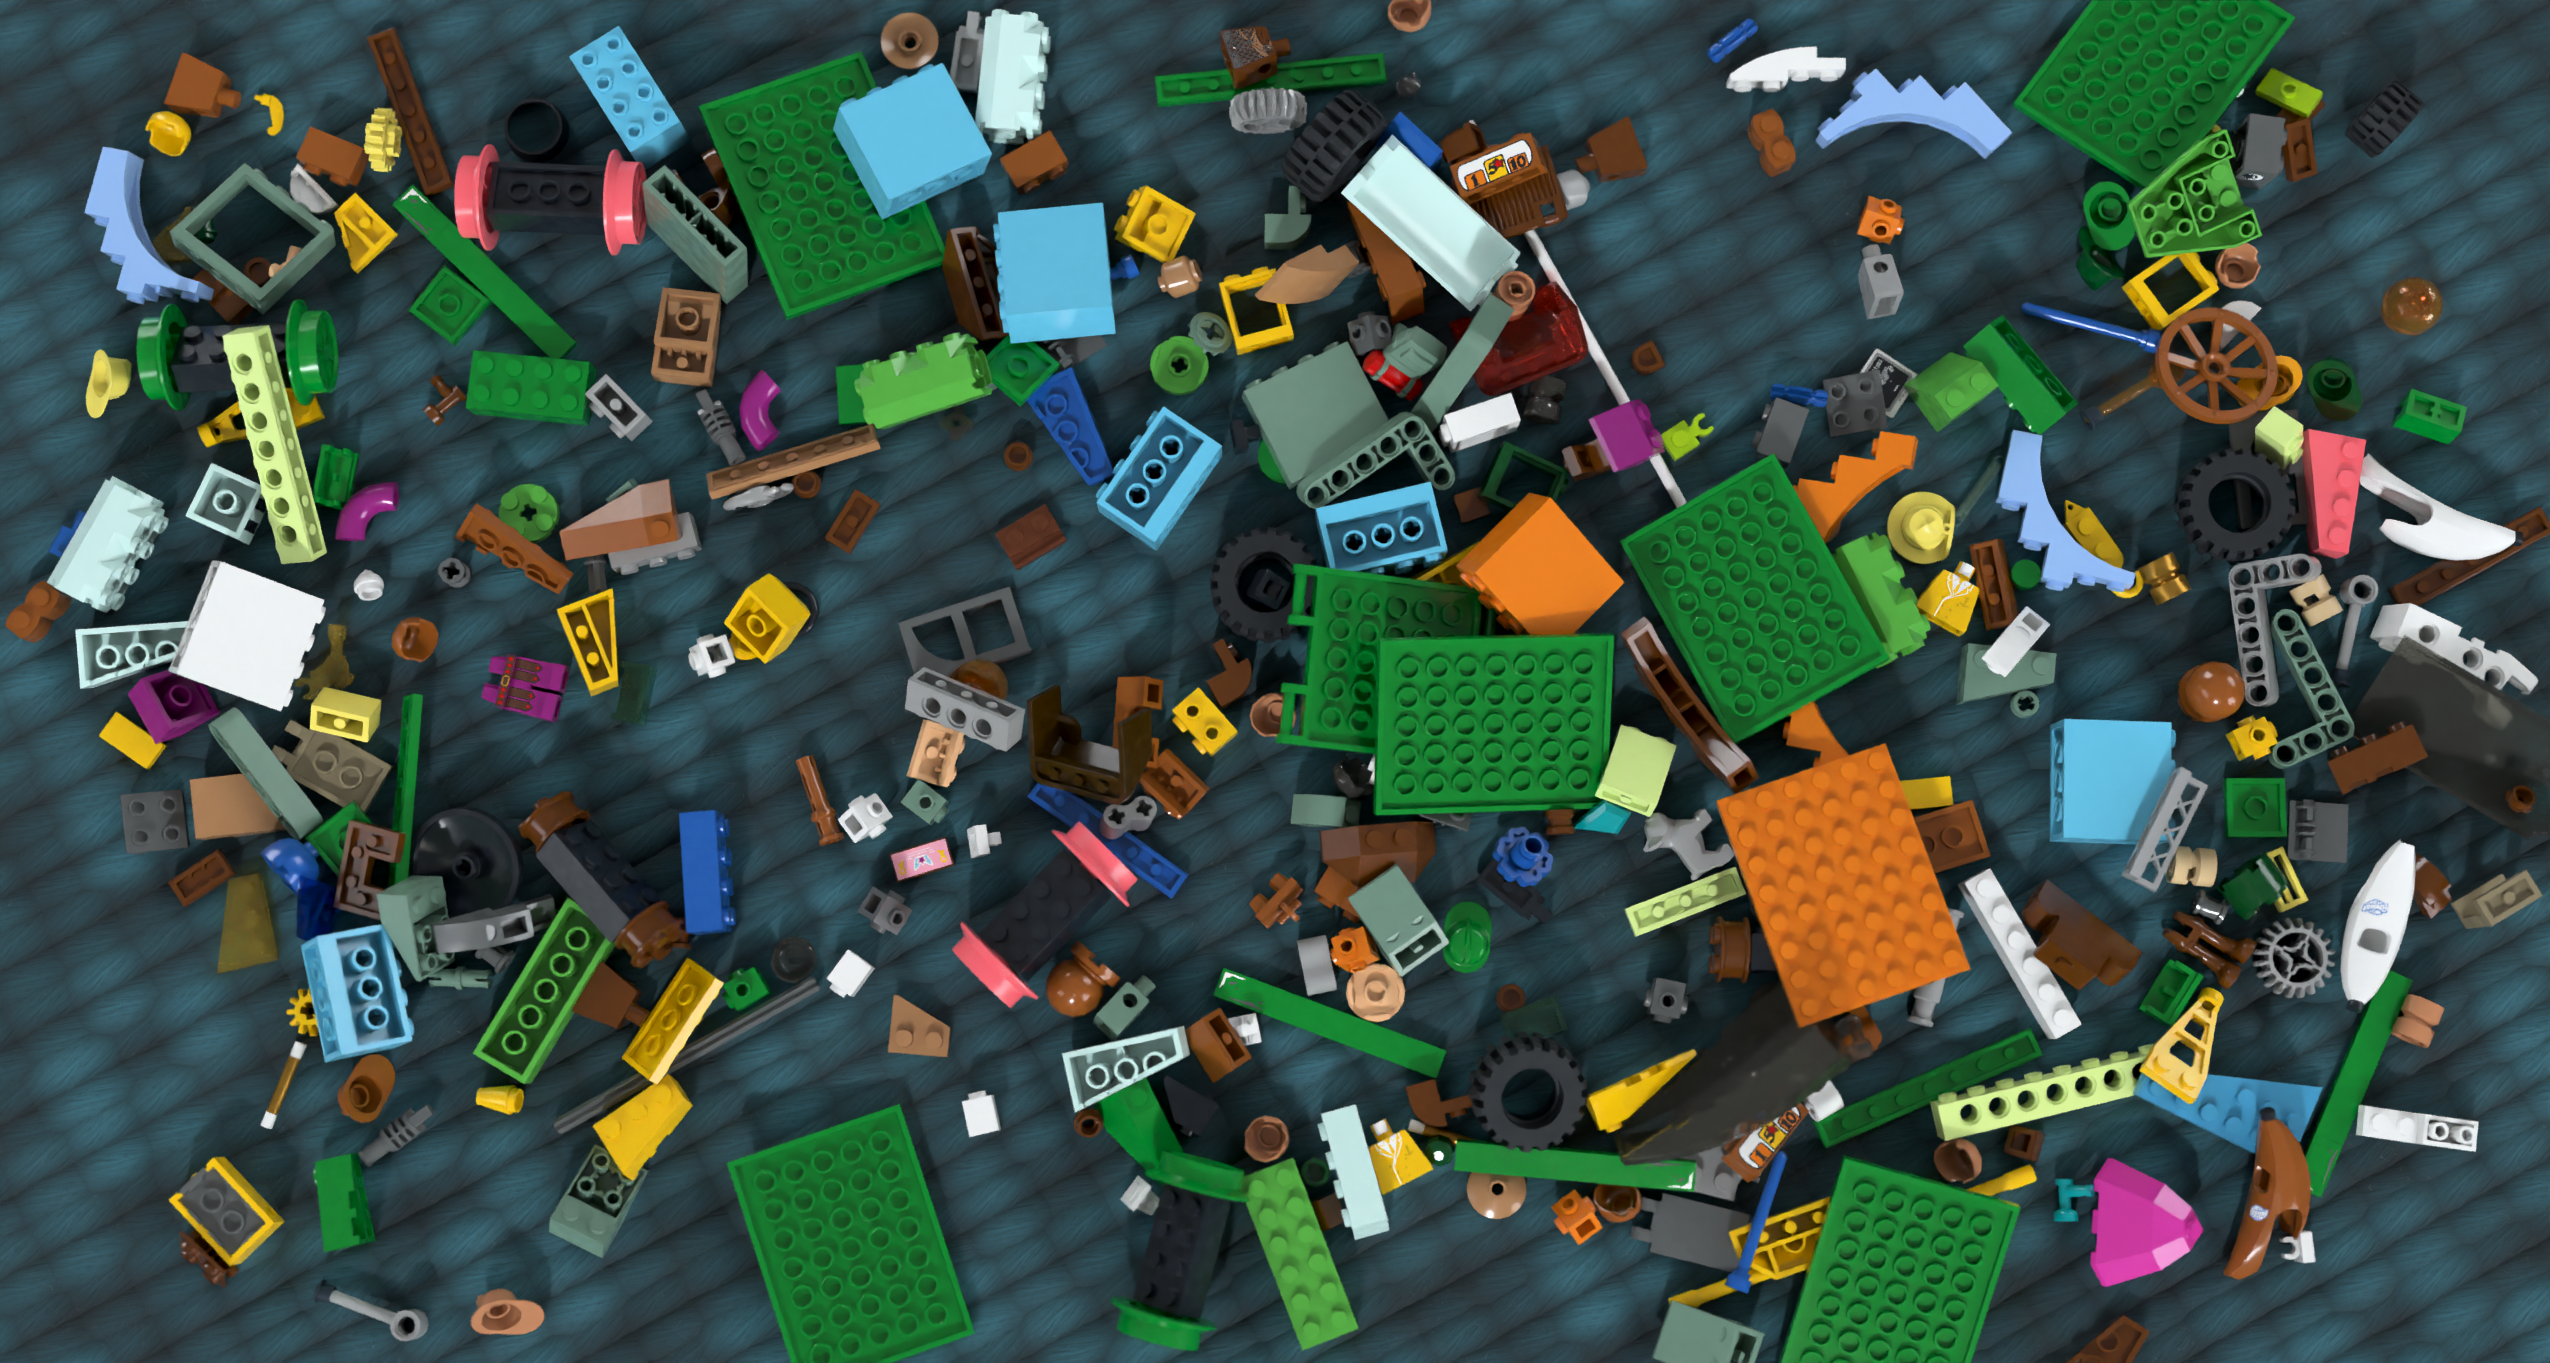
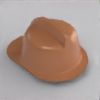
M495 1289L477 1297V1310L471 1318V1326L476 1332L481 1334H526L534 1331L542 1324L544 1311L535 1302L518 1300L507 1289Z

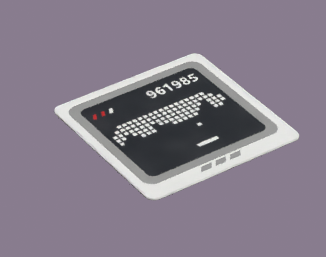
M1875 349L1860 373L1880 370L1886 415L1893 418L1908 396V392L1903 385L1916 377L1917 374L1881 350Z

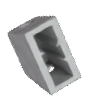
M1877 244L1868 245L1862 249L1864 259L1858 272V280L1867 319L1896 314L1904 291L1893 256L1891 254L1881 255L1879 245Z

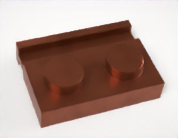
M1046 504L995 533L1017 571L1067 542L1066 537Z

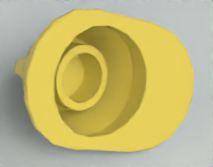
M102 349L97 350L94 355L93 369L86 392L87 411L93 418H98L103 414L108 400L125 394L131 380L130 361L108 357Z

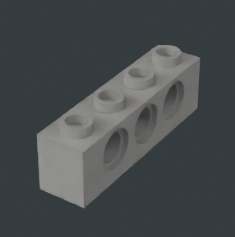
M925 667L908 679L905 709L916 713L918 716L928 718L946 728L954 729L972 739L980 740L995 749L1007 751L1021 739L1025 709Z

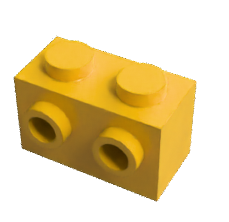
M1199 687L1172 710V713L1175 715V718L1172 719L1173 723L1182 733L1187 730L1195 738L1191 743L1202 755L1207 752L1212 757L1238 734V731Z

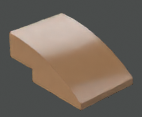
M1320 244L1286 261L1255 296L1258 300L1280 304H1299L1319 300L1330 295L1359 262L1346 245L1327 253Z
M663 287L654 336L655 351L651 369L654 381L712 387L719 337L721 294Z
M243 774L190 780L196 839L208 840L230 836L240 837L286 830Z

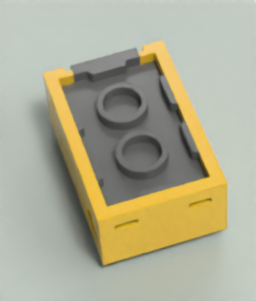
M214 1157L206 1164L207 1167H203L199 1172L195 1173L179 1190V1193H176L169 1201L216 1252L232 1266L241 1264L285 1221L225 1157Z

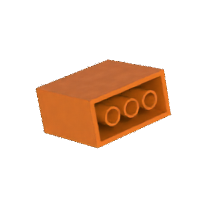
M1528 493L1455 566L1461 573L1459 576L1460 580L1470 589L1474 587L1480 594L1478 597L1479 601L1487 609L1491 610L1493 608L1499 615L1496 618L1497 621L1506 630L1509 631L1511 629L1516 635L1574 634L1625 583L1550 497Z

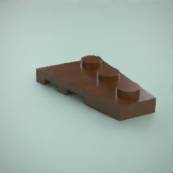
M2121 1315L2065 1363H2132L2150 1331L2126 1316Z

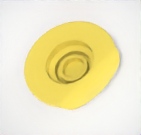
M1915 492L1903 497L1894 505L1887 520V535L1891 546L1902 558L1913 563L1931 564L1945 560L1949 555L1952 544L1955 507L1943 497L1930 492Z

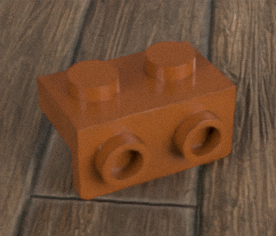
M1168 748L1158 757L1157 768H1148L1138 781L1142 784V789L1148 795L1163 804L1164 810L1177 819H1181L1188 814L1210 789Z

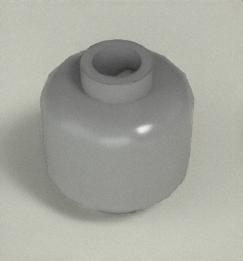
M1576 170L1557 174L1567 210L1585 204L1588 192L1590 191L1587 178ZM1553 202L1549 203L1551 207H1555Z

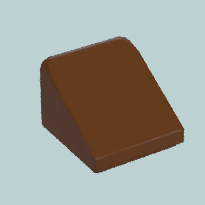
M2010 1125L2003 1153L2038 1162L2045 1134L2018 1125Z

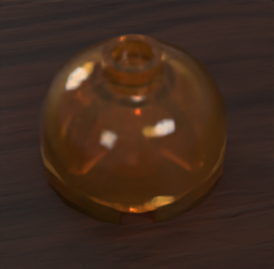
M2407 277L2395 282L2384 293L2381 315L2386 325L2394 332L2417 336L2430 330L2440 319L2444 309L2443 297L2438 287L2430 280L2422 277Z
M985 659L970 660L961 665L950 676V678L1004 701L1008 697L1009 682L1003 670L992 661Z

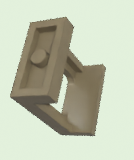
M2522 870L2507 880L2503 874H2499L2450 904L2465 928L2471 929L2493 926L2543 895L2528 871Z

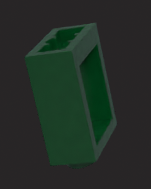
M1505 441L1498 446L1477 498L1507 512H1510L1517 505L1495 495L1511 458L1552 477L1545 496L1550 497L1554 502L1558 494L1563 495L1569 480L1566 479L1568 471Z

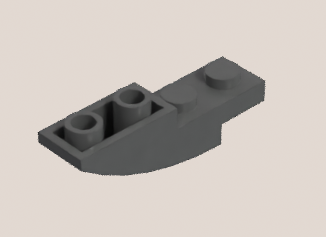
M548 894L497 910H492L488 907L433 923L432 929L436 951L438 953L468 951L534 937V932L549 928L557 916L554 897Z

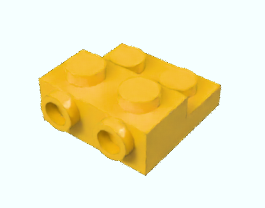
M1147 185L1140 187L1139 190L1134 189L1126 203L1130 206L1126 216L1121 215L1115 224L1114 230L1118 232L1115 239L1138 252H1144L1162 263L1173 260L1196 213Z

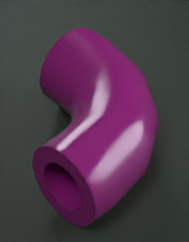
M763 370L759 371L745 388L739 408L742 429L757 451H761L770 445L779 434V430L769 418L768 409L771 401L781 392V389Z
M397 482L368 485L352 495L339 513L335 539L340 541H365L367 524L374 515L379 512L397 511L399 505Z

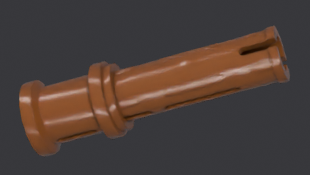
M814 755L796 760L795 762L813 811L811 821L816 824L820 836L819 845L824 846L844 839L845 835L840 832L835 818L837 814L836 809L830 807L816 767Z

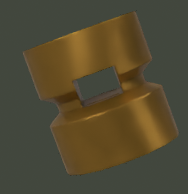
M2173 552L2138 569L2145 584L2152 585L2149 592L2156 606L2191 589L2185 575L2178 574L2177 572L2180 565Z

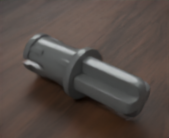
M604 554L586 557L587 561L584 562V566H587L589 591L591 593L606 591L605 565L608 564V561L604 560Z

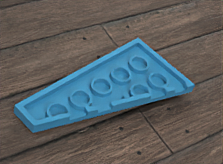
M2141 1073L2132 1094L2256 1155L2257 1133L2260 1120L2259 1110L2266 1106L2272 1107L2275 1110L2276 1118L2282 1121L2300 1142L2323 1087L2207 1074V1078L2196 1101L2188 1104L2144 1073Z

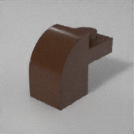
M1598 439L1585 445H1572L1562 450L1564 466L1574 478V481L1587 479L1612 469Z
M1223 638L1213 643V649L1223 664L1225 671L1207 681V685L1221 710L1245 695L1250 686L1252 676L1248 658L1237 664L1236 659L1240 657L1231 642L1226 645Z
M2415 852L2413 896L2422 913L2432 919L2452 900L2448 892L2451 885L2431 862Z
M1435 1079L1405 1087L1409 1105L1414 1115L1422 1122L1432 1126H1448L1444 1114L1450 1113L1451 1118L1467 1114V1107L1473 1106L1468 1094L1441 1101Z

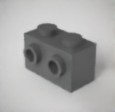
M1777 397L1771 405L1766 404L1760 419L1765 421L1761 432L1756 431L1751 443V447L1755 448L1752 457L1762 460L1774 453L1782 468H1786L1791 462L1809 409Z

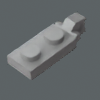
M968 11L966 27L960 26L959 31L956 32L950 77L958 91L978 94L985 32V29H980L981 16L979 12Z

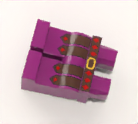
M510 654L507 657L492 656L489 672L502 675L500 686L485 683L481 697L494 703L500 709L557 723L563 697L533 689L535 687L564 694L570 668L566 665L537 661Z

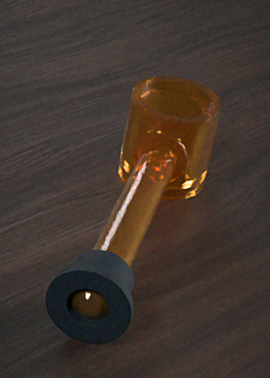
M2155 363L2150 367L2148 377L2098 407L2092 406L2087 410H2080L2079 414L2085 426L2092 431L2095 429L2096 424L2103 421L2104 416L2155 386L2163 389L2158 380ZM2169 363L2172 376L2177 383L2183 378L2185 368Z

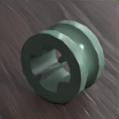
M2021 691L2012 697L2010 701L2011 711L2017 717L2027 718L2038 711L2039 699L2031 691ZM2027 697L2031 701L2028 705H2032L2031 709L2021 711L2018 707L2021 705L2018 704V700H2023Z

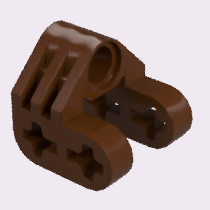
M712 148L701 154L719 188H713L697 198L727 226L734 217L738 203L725 175L723 163L715 149ZM676 169L671 170V172L683 183Z

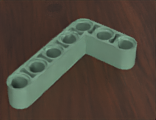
M1491 293L1479 308L1462 338L1410 411V413L1425 422L1431 434L1487 356L1515 310ZM1413 420L1406 423L1411 428H1414Z
M1401 412L1301 480L1297 486L1296 493L1298 498L1307 506L1313 509L1324 507L1404 451L1409 455L1426 483L1431 482L1432 487L1438 490L1450 488L1455 481V473L1425 422L1412 413ZM1413 420V430L1405 434L1404 427L1406 423ZM1389 437V446L1386 449L1381 450V441L1384 438ZM1428 444V453L1424 457H1420V448ZM1365 453V463L1361 466H1357V457ZM1442 468V477L1434 481V473ZM1341 470V479L1338 482L1333 483V474L1336 471ZM1313 487H1318L1317 496L1313 499H1308L1309 490Z
M2290 609L2280 610L2271 618L2269 622L2270 630L2317 724L2281 740L2271 747L2272 753L2268 754L2269 762L2279 769L2293 766L2345 742L2352 737L2355 730L2354 723L2300 617ZM2278 618H2288L2292 624L2291 630H2281L2277 623ZM2298 643L2304 647V657L2300 658L2292 654V644ZM2306 670H2314L2318 674L2319 679L2316 684H2310L2306 681L2304 676ZM2320 696H2327L2331 700L2332 708L2330 710H2323L2319 707L2318 698ZM2334 722L2343 724L2346 730L2344 737H2337L2333 734L2331 728ZM2306 735H2313L2317 738V749L2312 750L2306 747L2304 743ZM2279 747H2285L2290 751L2291 759L2289 762L2279 760L2277 757Z

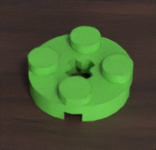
M1175 336L1169 338L1170 340L1159 344L1151 356L1150 368L1154 382L1163 391L1172 395L1195 393L1205 382L1208 375L1209 365L1207 356L1202 352V348L1199 345L1193 346L1194 340L1189 337ZM1179 359H1184V365L1188 366V368L1182 370L1181 373H1176L1175 368L1171 367L1172 362L1177 363Z
M522 484L514 487L501 498L499 519L506 525L515 528L520 535L531 543H537L546 539L559 521L560 511L556 499L541 486ZM528 506L537 511V514L532 515L531 521H528L526 517H522V512Z

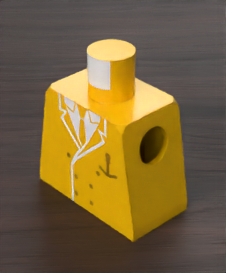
M1960 561L1954 573L1944 569L1940 571L1917 599L1918 603L1915 605L1920 615L1924 614L1929 621L1958 637L1964 634L1980 592L1978 587L1969 583L1975 568Z
M1386 1118L1370 1126L1377 1143L1369 1146L1368 1150L1382 1195L1433 1170L1430 1162L1405 1129L1393 1134Z

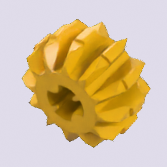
M310 987L308 992L305 989H299L298 996L300 999L295 997L289 999L290 1003L295 1005L294 1009H287L286 1011L289 1015H295V1018L289 1024L291 1026L299 1025L298 1033L305 1034L308 1031L310 1036H317L319 1031L315 1014H309V1008H314Z

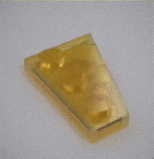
M260 873L228 881L218 974L279 960L262 875Z

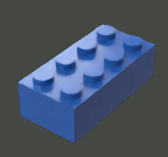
M716 810L679 813L686 933L702 935L732 932L731 925L736 924L735 908H730L729 897L734 895L733 879L728 878V866H732V853L730 848L726 849V837H730L729 819H725L724 814Z

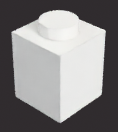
M847 950L827 977L832 982L830 988L843 998L846 994L854 997L875 967L853 951Z
M985 1090L968 1094L969 1100L962 1101L969 1137L1001 1130L994 1095L986 1096Z

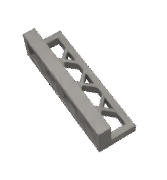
M2183 767L2173 770L2122 873V876L2153 892L2157 891L2208 787L2207 784L2191 777L2192 772ZM2187 783L2198 788L2192 800L2182 802L2181 795ZM2190 804L2187 811H2185L2184 806ZM2179 808L2182 822L2180 826L2169 829L2168 821L2174 809ZM2177 831L2173 838L2171 832ZM2165 834L2169 848L2166 853L2156 855L2155 848L2161 836ZM2159 858H2163L2161 864H2159ZM2150 861H2153L2156 875L2152 882L2141 877Z

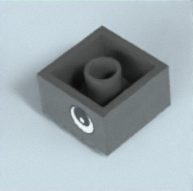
M2250 113L2234 128L2232 146L2236 156L2230 158V165L2237 186L2261 190L2278 174H2281L2284 166L2281 148L2285 145L2288 130L2284 128L2285 118Z

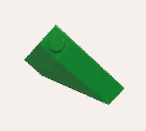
M1147 1077L1094 1103L1095 1109L1102 1115L1106 1131L1145 1170L1159 1167L1163 1150L1184 1153ZM1156 1180L1163 1187L1164 1182Z

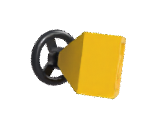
M768 573L746 588L724 621V624L766 664L787 650L794 639L800 638L812 630L818 619L819 605L814 593L805 585L797 582L782 583L778 578ZM790 590L797 591L805 596L809 602L810 611Z

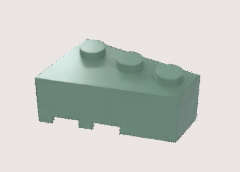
M1972 643L1961 647L1956 705L2046 687L2054 683L2057 653L2028 650L2009 674L2004 677L1990 670L1986 662L1981 659L1991 646Z

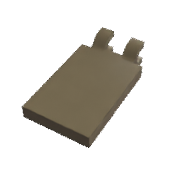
M290 720L284 730L300 738L299 743L293 753L276 745L272 750L277 759L287 765L286 770L290 776L297 782L342 807L355 800L366 814L394 766L340 736L311 730L296 721Z

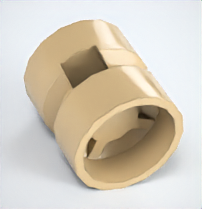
M2324 574L2314 581L2304 583L2289 591L2296 606H2302L2301 615L2308 628L2343 611L2336 596L2329 594L2331 587ZM2315 594L2319 601L2313 603L2311 595Z
M2178 846L2165 872L2167 882L2185 885L2191 881L2193 886L2212 887L2217 873L2216 851L2207 848H2195L2194 851H2191L2190 847Z

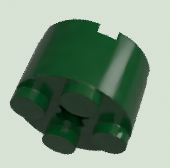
M2263 852L2262 855L2258 854L2234 870L2235 873L2231 876L2233 879L2229 881L2225 877L2217 885V889L2236 913L2244 920H2247L2259 911L2258 907L2264 902L2270 905L2282 897L2283 894L2281 892L2290 885L2287 878L2267 853Z

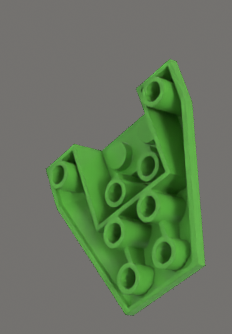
M2224 128L2195 142L2127 203L2145 257L2236 248L2262 236L2254 209L2243 204L2229 159L2236 155L2227 129Z

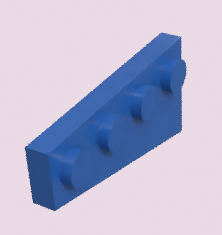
M1071 367L1052 375L1027 400L1066 453V456L1088 486L1091 487L1114 477L1115 474L1112 473L1114 470L1113 464L1075 370Z

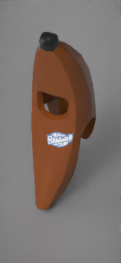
M2268 1106L2259 1110L2260 1120L2251 1185L2237 1239L2230 1260L2223 1271L2225 1276L2239 1280L2252 1275L2260 1268L2275 1219L2278 1215L2281 1230L2291 1234L2293 1239L2296 1240L2306 1224L2309 1212L2311 1183L2308 1164L2302 1148L2289 1128L2276 1118L2275 1110Z

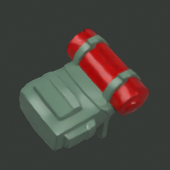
M1398 323L1395 326L1391 343L1383 352L1374 350L1368 354L1363 362L1362 369L1370 375L1371 379L1378 380L1393 390L1398 397H1404L1411 401L1422 389L1423 382L1420 379L1422 375L1444 364L1447 346L1418 326L1407 328L1403 324Z

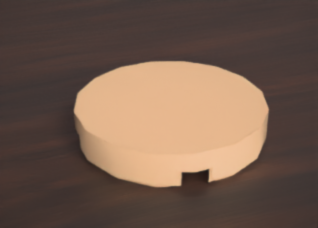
M1367 964L1365 970L1353 973L1347 983L1346 997L1348 1005L1358 1017L1366 1021L1380 1022L1390 1019L1399 1011L1404 1002L1405 988L1402 978L1394 969L1386 964Z

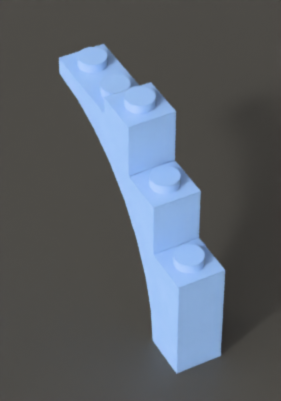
M1875 69L1869 75L1863 72L1852 83L1855 86L1850 94L1853 99H1850L1839 109L1842 114L1835 120L1830 117L1818 128L1820 133L1815 141L1823 149L1840 136L1860 127L1881 122L1907 121L1930 125L1949 132L1969 144L1985 159L2004 143L2012 132L1966 82L1959 88L1953 85L1941 98L1921 75L1914 81L1909 78L1896 91L1882 74Z
M103 147L84 213L95 218L94 223L107 227L100 251L111 256L110 261L123 265L116 289L127 294V300L139 304H144L145 300L157 302L159 295L173 298L174 294L181 295L180 298L194 303H198L199 299L211 301L214 289L199 281L177 274L163 261L149 239L143 224L140 208V178L144 160L129 151Z
M2013 430L2009 438L1996 503H2000L2002 508L2012 511H2019V508H2024L2017 542L2023 543V547L2030 550L2040 551L2041 547L2046 548L2039 582L2046 583V588L2062 591L2063 587L2069 588L2073 578H2077V582L2083 585L2094 586L2095 582L2105 584L2108 590L2124 592V589H2130L2134 583L2136 573L2114 567L2093 556L2079 545L2058 521L2048 502L2042 482L2040 464L2042 435Z

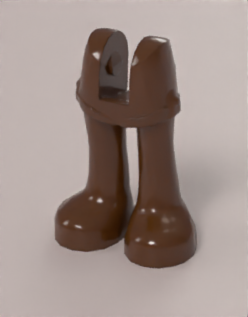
M2176 910L2172 918L2182 926L2190 929V934L2186 938L2179 932L2165 927L2162 935L2176 947L2177 951L2180 953L2185 952L2207 965L2216 973L2218 983L2225 989H2229L2240 974L2241 967L2209 951L2197 943L2198 939L2201 938L2239 964H2244L2249 959L2257 942L2247 937L2240 940H2232L2206 925L2199 916H2192Z

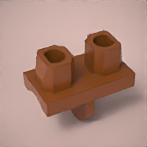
M1277 873L1268 884L1276 894L1268 901L1260 893L1249 903L1256 913L1255 917L1267 929L1276 921L1283 925L1289 918L1296 923L1300 919L1295 911L1302 905L1297 898L1304 890L1292 877L1288 879L1282 874Z

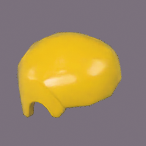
M169 111L155 112L147 122L145 130L148 131L150 129L151 131L150 144L162 153L170 156H180L188 147L191 140V130L189 125L179 115Z

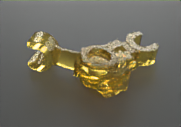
M328 626V637L331 642L330 656H327L322 665L309 673L311 675L310 678H300L295 682L296 687H302L305 684L309 685L310 691L303 696L304 700L314 699L320 688H329L335 681H339V683L334 684V689H344L354 680L355 675L349 673V664L346 661V656H342L343 642L346 638V626Z

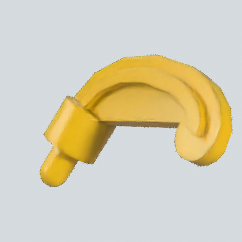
M264 93L262 96L255 95V100L261 101V105L269 106L273 127L267 129L268 134L271 136L278 134L284 122V110L281 102L272 95Z

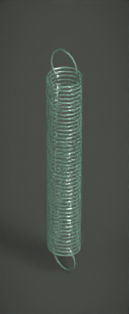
M1998 462L1991 464L1992 466L1986 471L1987 473L1982 477L1983 479L1977 484L1978 486L1973 490L1974 492L1969 496L1970 498L1956 515L1961 519V522L1968 515L1967 512L1973 508L1971 506L1972 502L1978 497L1977 495L1982 491L1981 489L1987 488L1999 472L1996 469Z

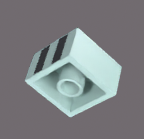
M211 463L186 513V517L249 545L267 507L261 493L260 484Z

